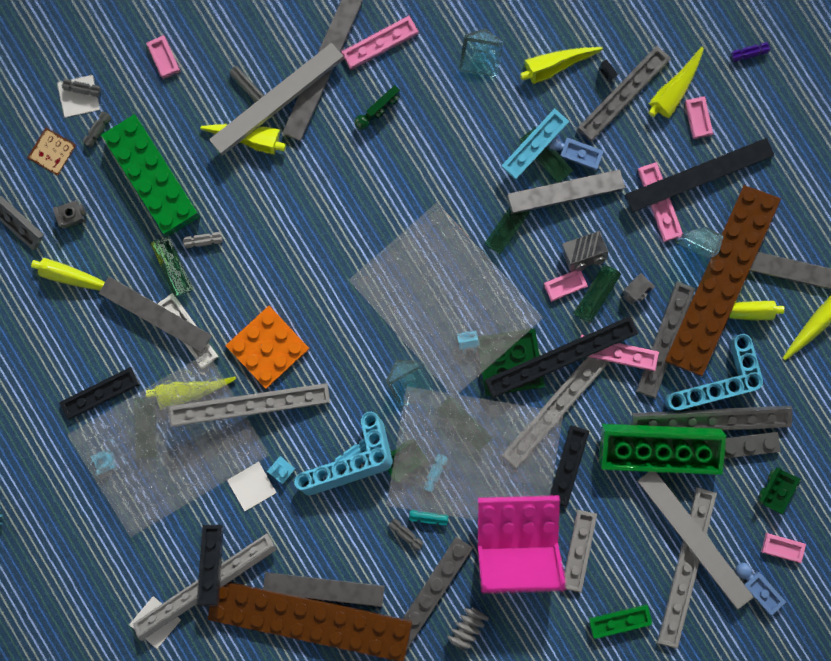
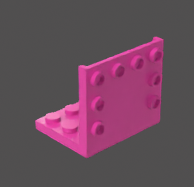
M559 496L478 498V557L482 592L565 590L566 583L558 545Z

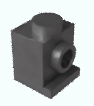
M76 200L59 207H53L58 225L63 229L86 221L84 215H87L85 207ZM72 210V215L67 216V211Z
M640 273L622 291L624 294L623 298L631 305L637 300L641 302L648 295L646 290L651 291L655 286Z

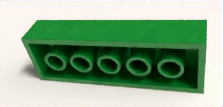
M135 114L101 134L166 237L173 235L201 217Z
M602 424L599 463L602 470L722 475L726 435L722 429Z

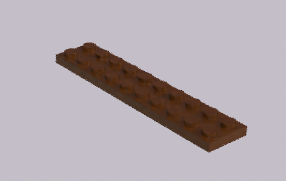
M746 185L743 186L665 359L666 363L703 377L780 205L781 198Z
M228 582L220 588L219 606H210L207 618L210 621L396 661H405L412 626L411 620L263 590L233 582Z

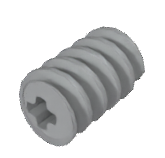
M474 607L472 609H464L468 614L467 616L460 615L464 622H456L459 629L451 630L455 635L454 637L447 636L452 644L467 652L465 648H471L472 646L468 640H476L473 633L480 634L477 626L484 627V623L481 620L488 621L489 619Z

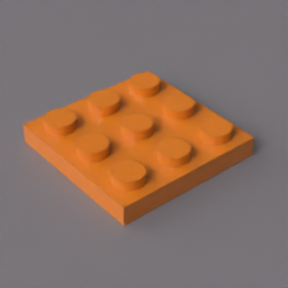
M270 306L265 308L225 345L265 389L273 384L310 349Z

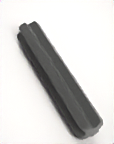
M238 66L230 70V75L255 102L264 96Z

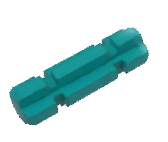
M410 510L409 520L412 522L420 520V523H439V525L444 526L448 524V514L440 513V515H437L436 512L421 511L420 513L418 512L419 510Z

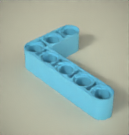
M740 334L733 337L730 341V348L738 376L671 393L665 398V406L672 411L682 410L760 389L763 384V378L751 338L746 334ZM739 338L744 340L745 346L743 349L739 348L737 345V340ZM744 357L748 358L750 361V366L748 368L744 367L742 364ZM750 376L755 379L754 387L748 384ZM731 381L736 384L735 392L729 390L728 385ZM712 386L718 392L715 397H712L709 393ZM693 391L699 397L696 402H693L690 398V394ZM673 396L679 399L680 403L677 407L671 404Z
M367 412L361 418L367 447L366 452L302 472L296 476L294 480L295 486L305 495L309 496L388 470L392 466V457L384 423L377 414ZM372 421H376L373 426H370ZM380 438L379 442L374 444V441ZM384 456L382 462L378 463V459ZM365 463L364 467L359 469V466ZM346 469V472L343 475H340L341 471ZM328 475L327 479L322 481L323 477ZM309 481V484L304 487V484Z

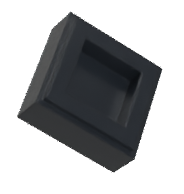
M606 59L600 64L599 71L608 83L616 80L618 73Z

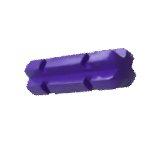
M765 42L759 46L753 45L742 48V50H734L731 53L732 60L736 62L742 58L748 59L759 56V54H768L770 47Z

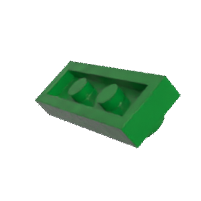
M647 604L588 618L594 639L653 625Z

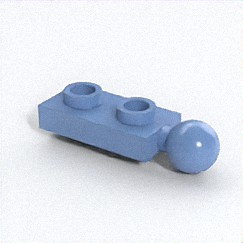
M555 137L547 146L551 152L562 151L560 158L593 170L598 169L604 152L570 138H567L564 144L560 138Z
M747 563L737 565V576L747 580L744 585L769 615L772 616L786 603L760 572L757 571L752 574V568Z

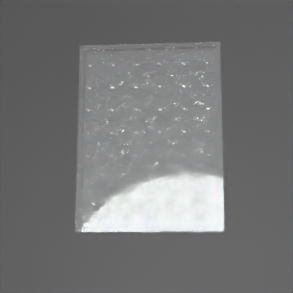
M435 203L349 279V282L453 398L543 319L538 311L438 203Z
M208 352L68 434L72 444L130 537L269 456L267 449L247 416L170 427L168 406L235 397Z
M406 386L386 505L478 520V498L550 496L564 412Z

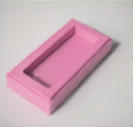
M164 35L146 43L162 79L181 72Z
M705 97L686 100L685 107L693 139L712 136L713 130Z
M576 270L544 283L551 302L588 287L582 271Z
M766 533L761 552L802 563L806 544Z

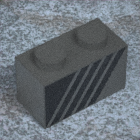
M600 231L562 244V253L570 272L575 270L582 271L589 265H599L608 259V249Z

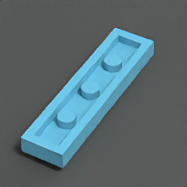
M554 108L501 167L516 180L564 129L569 121Z

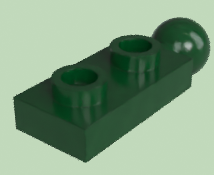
M394 85L366 110L365 115H358L354 120L355 127L358 130H365L369 127L370 120L379 119L386 112L384 109L389 105L393 106L399 101L400 89Z

